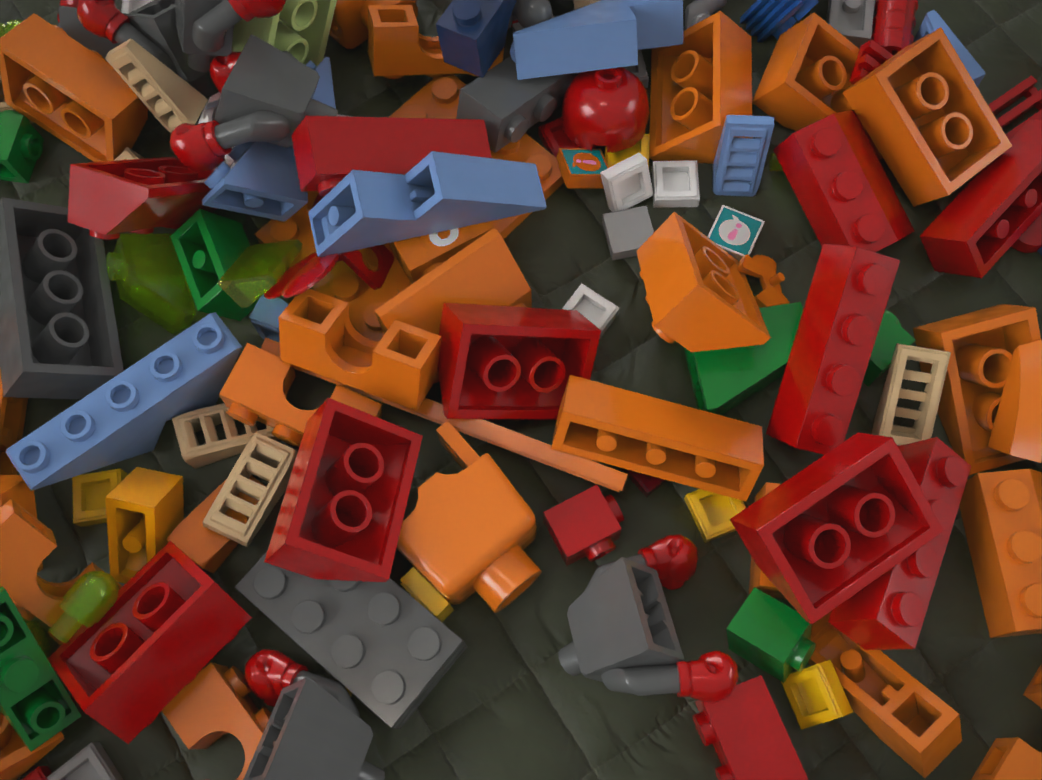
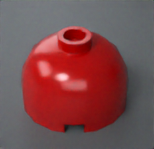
M619 67L581 72L572 80L565 92L562 103V128L570 141L583 149L591 151L594 144L607 146V152H619L633 147L643 138L646 132V125L649 121L648 95L643 83L635 74Z

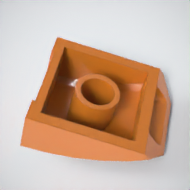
M1042 339L1020 345L1014 350L987 446L1003 453L1042 463Z

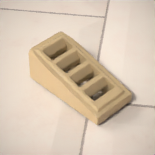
M133 39L125 41L108 52L105 59L167 131L171 133L175 127L183 123L196 124L208 101L204 95Z
M900 343L896 344L872 429L873 435L893 437L899 446L932 437L951 352ZM907 360L933 364L930 373L905 369ZM902 380L927 384L923 392L901 388ZM898 398L920 401L919 409L898 407ZM894 416L914 419L913 428L894 425Z
M224 403L172 417L181 455L184 461L194 469L242 453L256 432L275 441L279 439L272 435L274 428L266 425L267 429L258 431L256 423L254 426L244 424L247 434L239 435L234 418L227 414L229 407H226ZM223 424L227 439H218L215 429L216 425ZM203 431L206 444L199 445L196 432Z
M256 432L242 451L202 522L203 527L248 547L286 490L297 451ZM253 474L269 483L265 487L250 480L249 477ZM239 492H242L259 501L254 505L237 497ZM228 508L249 517L246 524L225 515Z

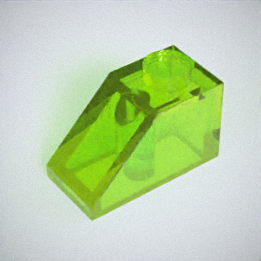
M120 234L114 252H108L106 260L108 277L110 281L116 280L120 299L177 336L190 327L196 312L191 291L170 237L172 234Z

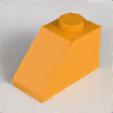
M136 467L105 497L110 576L117 582L126 584L169 542L166 538L184 519L183 476Z

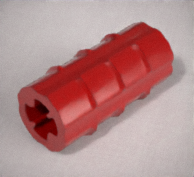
M876 0L871 39L895 55L914 42L913 30L916 26L915 13L918 9V1Z

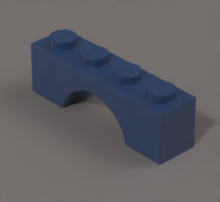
M453 0L436 23L444 62L483 78L506 44L508 24L517 0Z

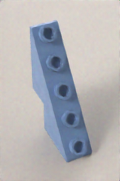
M601 0L513 33L510 56L513 62L516 63L517 79L523 80L638 65V50L682 45L683 0Z
M325 57L317 66L309 60L305 65L317 71L320 76L312 99L336 109L330 58ZM247 142L237 145L228 154L234 160L232 165L229 167L223 161L204 182L210 188V191L202 199L204 206L285 222L308 203V193L301 192L293 146L285 148L269 142Z
M431 151L405 175L352 170L308 212L317 257H324L330 254L350 252L546 209L547 205L537 167L534 163Z
M210 313L6 449L5 453L30 491L153 451L166 421L193 410L216 405L220 396L219 393L231 373L242 346L217 313Z

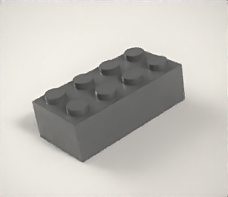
M2 197L0 200V372L3 397L82 399L124 371L103 239L90 236L89 229L68 223L67 207Z
M266 552L235 586L241 594L391 728L401 729L468 647L460 637L390 578L386 582L313 579L265 563Z

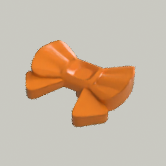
M746 254L740 259L737 270L759 278L763 291L754 296L758 307L789 304L790 302L782 293L780 286L785 277L781 272L776 274V262L765 255H755L751 258L750 255Z

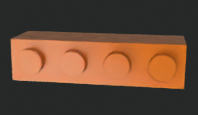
M569 376L558 411L551 449L747 501L764 467L762 426L581 377Z

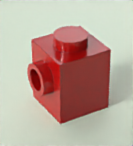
M598 485L543 512V523L566 566L587 556L590 562L596 561L617 548L614 541L620 537L622 528L619 523L624 521V516L611 494L604 497Z

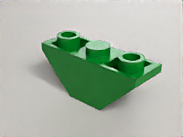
M1 586L0 710L27 748L32 752L80 718L81 714L6 589Z

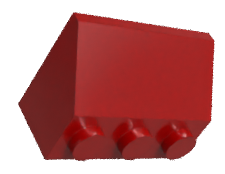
M854 110L833 113L792 133L773 149L821 246L823 244L854 246L877 252L915 231Z
M176 157L70 164L68 223L89 229V235L92 237L108 240L120 238V233L128 231L138 234H150L154 232V227L162 226L178 229L199 209L211 213L218 209L202 204V199L210 191V188L204 182L215 169L192 171Z
M444 303L438 334L442 336L438 371L444 416L447 419H557L569 376L573 375L588 380L591 378L601 330L577 310Z
M327 398L306 423L264 562L313 579L363 582L388 581L423 435Z
M860 432L730 519L756 565L804 620L811 625L944 532L893 437Z
M169 541L48 658V661L83 712L129 744L144 728L156 719L163 708L186 685L197 677L201 669L226 644L236 637L239 630L252 617L172 541Z

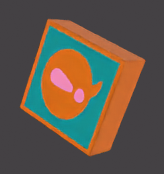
M559 148L557 154L558 166L568 189H604L600 172L608 169L609 166L601 149L593 148L591 151L583 148Z

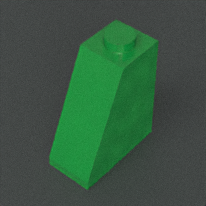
M801 302L759 308L771 337L764 345L690 352L684 347L697 409L723 415L784 375L803 312Z

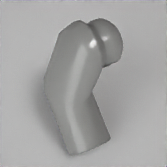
M695 0L690 3L685 9V30L724 7L727 0Z

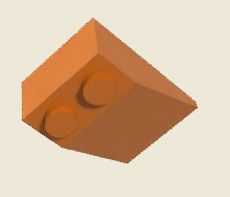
M815 12L779 36L752 103L767 115L774 117V120L783 127L798 131L833 113L853 110L843 92L853 85L849 80L859 48ZM862 125L878 159H882V155Z
M999 304L914 327L913 332L916 346L951 352L937 412L953 451L972 466L969 475L1026 460L987 446L1014 350L1020 345L1041 339L1036 307ZM919 362L921 372L930 373L933 364Z

